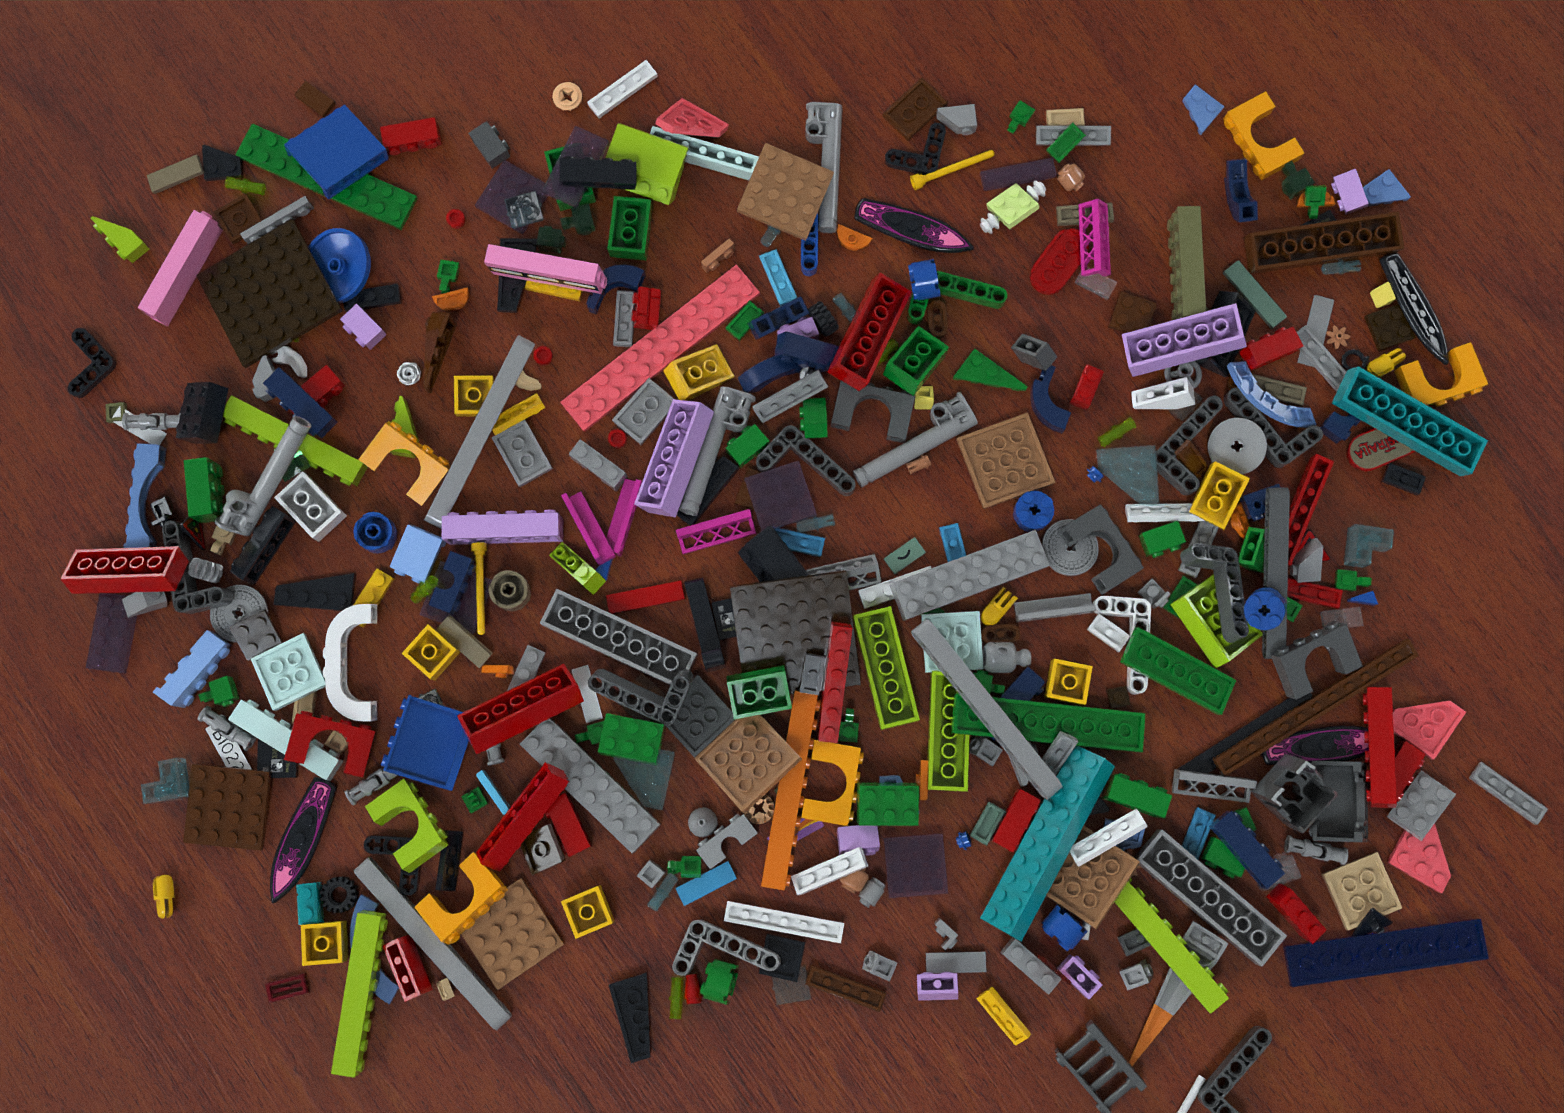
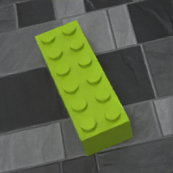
M891 606L853 615L852 618L880 730L919 721Z
M932 671L930 673L927 790L967 792L970 735L951 733L954 694L959 693L941 671Z

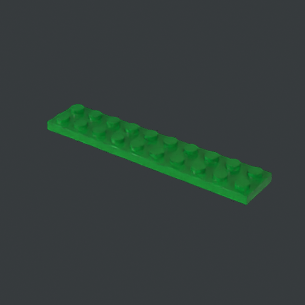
M251 124L235 156L325 197L322 188L292 155L290 157L287 155L284 144L289 139ZM368 174L331 198V200L401 231L418 199L416 195Z
M954 694L951 733L993 737L960 694ZM992 697L1027 741L1053 743L1059 732L1062 731L1077 738L1078 743L1076 746L1143 752L1145 713Z

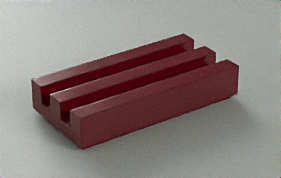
M306 973L265 983L269 1003L310 993L307 987L308 981L305 978ZM301 979L300 983L271 990V986ZM301 986L303 989L301 991L278 996L275 998H273L272 994L290 990Z

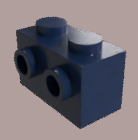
M1276 484V485L1271 486V487H1268V488H1281V487H1280L1279 484ZM1267 488L1244 495L1239 499L1248 520L1258 521L1265 518V494Z

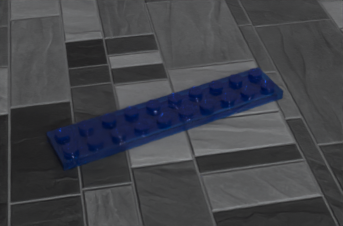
M1479 918L1385 931L1380 935L1371 933L1316 941L1314 944L1308 942L1283 946L1290 987L1489 959L1482 921Z

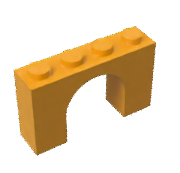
M1266 91L1228 111L1223 119L1225 127L1233 134L1235 143L1240 145L1244 157L1253 166V172L1261 180L1297 162L1304 154L1296 138L1275 148H1265L1254 141L1251 135V125L1270 115L1276 107Z
M1471 342L1453 348L1448 352L1449 361L1455 375L1454 384L1449 390H1439L1432 387L1427 382L1418 360L1402 365L1394 370L1401 390L1427 406L1436 405V407L1447 404V400L1453 399L1457 401L1464 398V394H1478L1483 391L1482 388L1488 385V382Z
M388 421L358 460L375 471L392 450L406 449L414 453L420 462L421 471L418 479L406 495L422 506L451 466L448 465L449 461L444 457H437L433 454L434 451L425 444L422 446L418 443V439L414 435L403 432L401 430L402 427L398 423Z
M814 740L811 760L837 765L845 774L846 788L842 796L832 802L804 798L801 818L848 826L849 822H853L854 811H851V805L856 803L857 791H854L855 783H859L861 772H857L858 764H862L864 753L860 752L861 748Z
M475 852L459 865L474 887L472 902L464 911L451 914L438 897L430 893L415 906V909L439 940L448 945L455 943L460 938V934L470 929L475 924V920L486 914L490 906L501 900L505 895L504 893L508 890L491 868L480 863Z

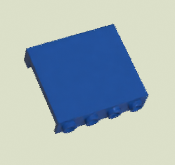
M346 105L335 109L331 114L321 118L316 124L306 128L301 134L291 138L284 144L287 155L289 157L292 155L322 188L328 200L388 160L386 148Z
M409 695L407 699L403 698L400 707L403 710L402 716H397L393 727L397 729L395 736H390L387 747H390L388 755L384 754L380 766H384L383 771L452 791L469 742L457 715L463 712Z

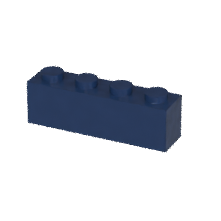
M785 331L777 335L774 357L780 358L785 363L795 362L800 367H813L815 371L825 372L828 371L839 346Z
M280 367L263 382L267 387L265 391L272 398L278 397L281 400L279 404L286 411L290 409L294 413L292 417L304 418L311 424L308 432L312 436L317 434L323 438L336 425L337 421Z
M1026 667L999 698L1030 701L1034 695L1038 697L1045 689L1043 687L1045 681L1031 668ZM988 737V738L991 739L992 741L995 740V738H993V737Z
M1226 811L1209 827L1263 889H1268L1285 874L1282 870V864L1276 858L1272 859L1268 854L1270 852L1269 849L1255 839L1256 834L1252 829L1246 828L1242 824L1243 819L1237 812Z

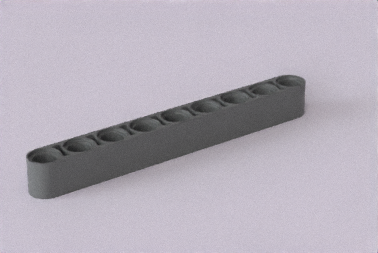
M1288 487L1267 488L1265 494L1263 587L1277 590L1285 598L1287 604L1290 493ZM1263 605L1264 612H1268L1269 609H1267L1266 605ZM1287 610L1279 626L1270 630H1262V655L1264 659H1272L1271 654L1277 652L1276 650L1279 647L1286 646Z

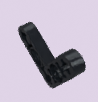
M934 123L930 126L923 155L890 149L885 154V164L893 169L922 175L936 171L946 133L945 126L941 123ZM939 129L938 139L934 140L935 131ZM935 145L938 148V152L930 153L928 147ZM892 155L896 156L894 162H891ZM901 157H904V159H903V165L900 164V162H901ZM912 158L916 161V165L910 167L906 164V160ZM929 158L933 159L931 169L927 170Z
M77 328L72 333V340L92 363L68 384V392L76 398H83L116 368L117 364L111 354L91 333L84 328ZM82 334L88 343L80 340L79 335ZM92 346H98V352L95 355L90 354ZM103 357L105 360L108 361L109 365L106 367L104 362L99 358ZM95 371L96 378L89 381L88 374ZM77 385L80 386V387H79L80 390H81L80 392H77V391H76V388H75V387H76Z
M369 836L365 839L363 845L368 853L393 855L394 852L413 838ZM373 839H375V843H383V847H374V850H372L369 842H373ZM391 840H395L398 843V848L395 851H390L388 848V843ZM421 865L411 873L401 868L399 888L402 894L408 896L418 891ZM405 875H415V878H411L410 881L411 885H414L410 892H408V888H405V884L409 883V878H405Z

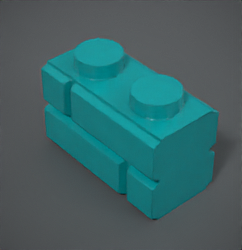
M322 882L297 884L298 925L324 922L323 901L320 900L322 898V894H320Z

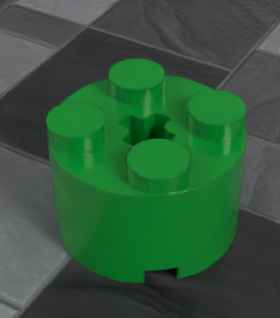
M714 959L713 962H708L705 974H708L707 980L702 983L700 994L704 995V999L728 1005L730 1003L727 1000L728 995H733L738 973L734 972L736 969H739V966Z

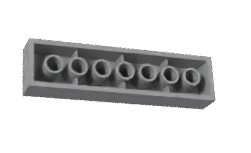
M1036 530L896 581L889 586L902 620L906 621L1042 570L1050 565Z
M556 589L540 621L542 626L669 685H671L675 676L682 669L691 671L698 657L697 653L559 589ZM680 678L682 683H686L683 678Z
M552 718L538 724L520 743L541 766L547 762L564 770L569 780L565 789L632 854L660 827L661 823Z
M1157 829L1135 855L1134 858L1140 861L1139 866L1255 965L1262 967L1287 937L1285 933L1162 829Z

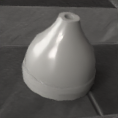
M706 807L694 810L688 819L690 831L698 837L712 835L718 825L716 814Z

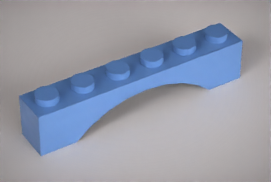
M137 444L133 454L135 466L131 473L133 484L129 491L131 502L127 509L129 521L125 528L127 539L123 548L156 547L157 544L147 524L146 499L152 482L165 467L166 448L157 444Z

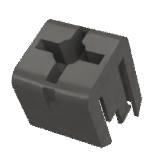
M1284 754L1260 780L1256 789L1251 790V793L1282 823L1301 833H1304L1338 796L1333 788L1324 786L1325 784L1322 782L1323 776L1315 769V766L1306 760ZM1286 782H1293L1292 792L1299 798L1297 802L1282 796V792L1285 790L1282 786Z

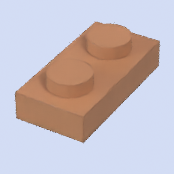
M730 238L701 261L702 269L706 273L710 270L714 271L720 265L719 262L733 255L735 247Z

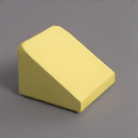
M1389 282L1370 292L1376 308L1389 305L1396 299Z
M921 386L914 395V408L932 409L934 405L933 386Z

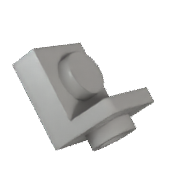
M1150 579L1137 592L1143 599L1149 601L1153 609L1158 606L1162 608L1169 601L1167 597L1170 593L1168 591L1165 592L1153 579Z
M975 736L969 745V753L977 756L990 766H994L1002 752L1001 748L981 736Z
M938 918L934 922L937 926L935 931L943 938L946 935L948 936L941 947L944 950L947 948L951 949L958 941L956 939L958 934Z
M870 950L864 958L862 969L890 981L897 962Z
M1145 959L1141 960L1138 964L1119 971L1127 990L1150 983L1154 975L1151 965L1147 964Z

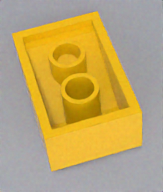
M717 344L674 360L663 370L678 399L684 401L696 398L735 377Z
M1214 461L1209 466L1199 486L1189 513L1224 530L1250 478Z

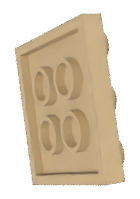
M1373 852L1321 874L1345 930L1358 927L1371 908H1375L1383 915L1402 909L1378 852Z

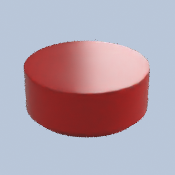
M452 209L446 215V221L451 228L459 229L465 224V215L459 209Z
M540 346L535 349L533 357L538 365L546 366L552 362L553 354L548 347Z
M614 429L608 434V442L611 447L620 449L626 445L627 436L623 430Z

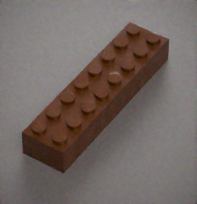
M1399 211L1253 232L1244 237L1250 274L1373 257L1387 253H1396L1405 249Z

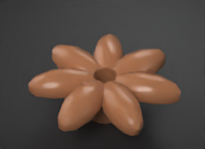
M1335 325L1333 326V332H1326V335L1332 337L1327 341V344L1334 343L1335 349H1338L1340 344L1346 347L1347 343L1345 340L1351 336L1344 334L1345 327L1338 330Z

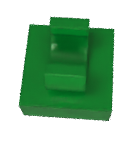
M480 787L461 796L470 814L489 804Z

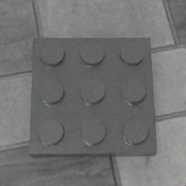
M697 675L694 678L679 716L673 724L666 727L695 758L735 720L733 712ZM677 695L674 697L676 700H680ZM666 711L669 716H672L670 712Z

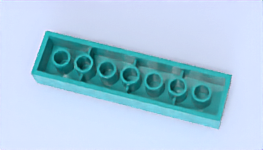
M1359 366L1347 370L1332 401L1333 405L1458 476L1473 473L1488 442L1485 438Z

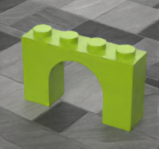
M402 779L366 805L365 808L373 821L380 826H383L404 811H414L419 821L416 835L411 841L393 853L402 870L411 873L449 844L446 841L447 835L442 828L439 829L436 825L438 820L432 812H428L427 802L417 794L419 789L415 783Z

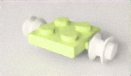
M1034 181L1033 187L1027 186L1026 193L1015 183L986 204L987 209L993 214L988 213L987 219L981 218V229L985 233L992 234L993 228L999 229V221L1008 229H1011L1039 209V204L1037 203L1039 201L1038 196L1045 197L1046 188L1044 184Z

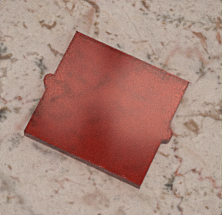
M1040 954L1037 956L1062 981L1068 985L1072 983L1046 958Z

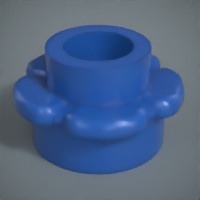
M1094 466L1087 469L1089 472L1087 476L1094 483L1097 480L1101 482L1104 475Z
M967 831L963 833L958 832V837H956L959 848L963 847L964 850H967L968 847L972 846L970 836Z

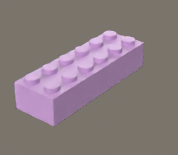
M1236 303L1122 334L1128 367L1133 377L1247 347Z
M673 399L634 505L648 513L676 518L714 411L701 402Z
M526 510L523 514H517V511H506L505 514L488 511L486 515H478V512H467V515L451 512L447 513V516H442V539L449 545H464L476 542L487 544L563 542V518L559 513H556V510H544V513Z

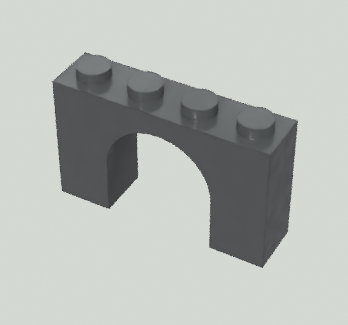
M843 381L840 382L831 427L849 431L856 406L864 400L876 399L883 402L890 412V424L886 440L905 443L915 396H912L907 391H893L890 387L878 388L872 383H868L866 387L858 391Z
M1101 504L1059 531L1069 547L1088 536L1100 537L1110 546L1113 556L1111 565L1091 579L1101 595L1144 568L1139 557L1132 551L1129 542L1123 538L1118 526L1113 523L1109 513Z
M1338 621L1330 622L1326 625L1327 627L1314 630L1305 638L1295 639L1293 644L1279 647L1276 650L1277 652L1271 654L1287 697L1297 700L1313 692L1305 671V662L1309 653L1317 647L1323 646L1326 648L1336 672L1348 674L1362 667L1347 624Z

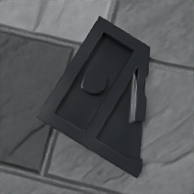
M202 145L203 170L206 181L243 178V166L240 157L207 145Z

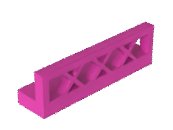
M1100 199L1079 204L1081 275L1085 277L1098 273L1104 277L1111 275L1108 204ZM1092 207V212L1087 218L1085 216V209ZM1091 223L1093 230L1087 235L1086 228ZM1092 241L1094 247L1088 253L1086 247ZM1093 259L1094 268L1087 270V264Z
M624 480L606 537L614 554L619 557L622 556L637 506L634 503L642 484L641 480Z
M580 491L571 497L567 493L561 495L598 565L600 566L615 558L616 556L582 492Z
M750 509L680 528L676 530L682 554L684 555L756 534ZM749 521L751 531L743 533L737 529L740 523ZM729 527L733 532L730 537L725 538L719 535L721 529ZM706 532L715 535L712 542L709 543L700 539ZM691 537L697 540L693 547L685 549L683 539Z

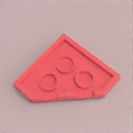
M683 98L661 114L655 123L662 130L673 134L720 137L727 131L729 126L728 123Z
M1451 701L1393 709L1394 734L1424 752L1425 756L1431 760H1434L1466 714V711Z
M1435 824L1422 841L1404 830L1387 863L1438 893H1443L1451 878V874Z

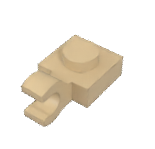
M216 526L212 538L216 541L213 543L210 551L222 555L226 543L232 545L236 533Z

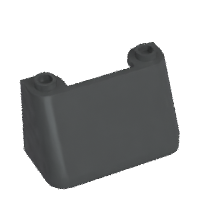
M1312 761V765L1323 776L1322 782L1325 784L1324 786L1333 788L1338 796L1313 822V825L1309 827L1310 837H1313V841L1367 843L1368 802L1366 800V790H1368V782H1366V763Z

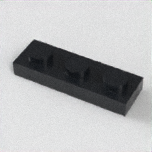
M392 284L362 289L354 298L343 303L344 311L348 312L356 304L362 310L402 304L399 285Z
M444 830L447 835L446 841L449 845L440 852L435 890L455 891L463 832Z

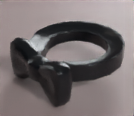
M1354 349L1348 350L1342 356L1341 363L1345 370L1353 368L1349 367L1345 361L1349 355L1359 356L1363 362L1362 366H1359L1362 369L1367 367L1370 359L1369 356L1365 357L1362 352Z

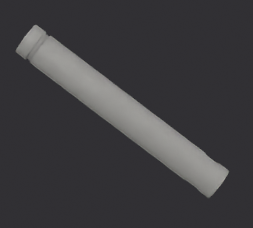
M810 102L806 104V110H808L805 128L806 140L813 144H822L821 167L834 172L819 208L818 231L834 233L837 231L843 107L838 103ZM816 130L818 133L811 134L809 131Z
M720 387L713 408V417L685 490L683 502H681L679 508L681 512L697 516L725 431L727 429L740 433L747 427L750 415L749 409L751 403L756 400V397L752 394L729 387ZM736 419H742L743 423L735 424L734 421Z
M957 392L956 397L949 401L945 400L933 405L930 411V419L934 427L861 466V468L854 470L853 474L860 487L866 486L869 482L877 480L977 425V419L962 393ZM941 410L944 415L937 417L934 411Z
M298 416L292 418L290 425L287 427L251 494L240 490L228 492L221 517L215 519V524L218 527L243 536L251 535L305 439L306 433L311 428V424L307 420Z

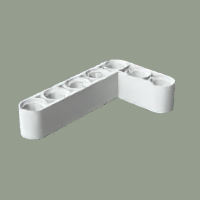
M1100 596L1093 601L1092 605L1096 606L1095 614L1129 617L1130 636L1136 623H1141L1144 630L1150 633L1151 604L1146 599ZM1098 601H1103L1106 604L1105 610L1098 608ZM1118 602H1121L1125 605L1124 612L1118 610ZM1137 604L1144 606V613L1137 611ZM1127 667L1126 687L1128 692L1134 695L1145 692L1148 686V677ZM1134 680L1139 681L1141 684L1139 691L1133 687Z

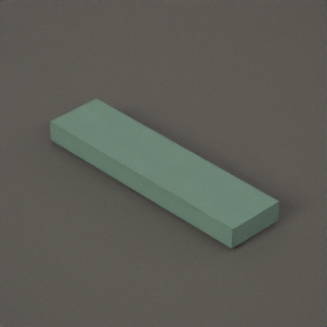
M1239 260L1223 272V275L1253 307L1271 330L1287 317Z

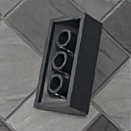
M1219 291L1211 310L1236 303L1245 336L1256 311L1238 292ZM1239 349L1195 360V362L1207 370L1227 377L1229 374L1227 365L1230 362H1234Z
M273 506L271 509H268L263 515L261 524L253 530V536L250 541L243 545L240 556L232 562L230 572L241 580L255 585L295 525L296 520Z
M771 525L752 538L737 552L759 582L809 575Z

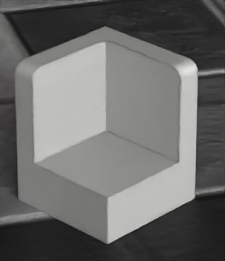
M649 860L637 877L649 887L654 888L666 871L653 860Z

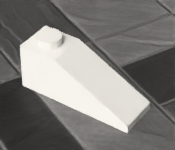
M1185 377L1132 391L1133 408L1180 409L1195 405L1194 389L1188 378Z

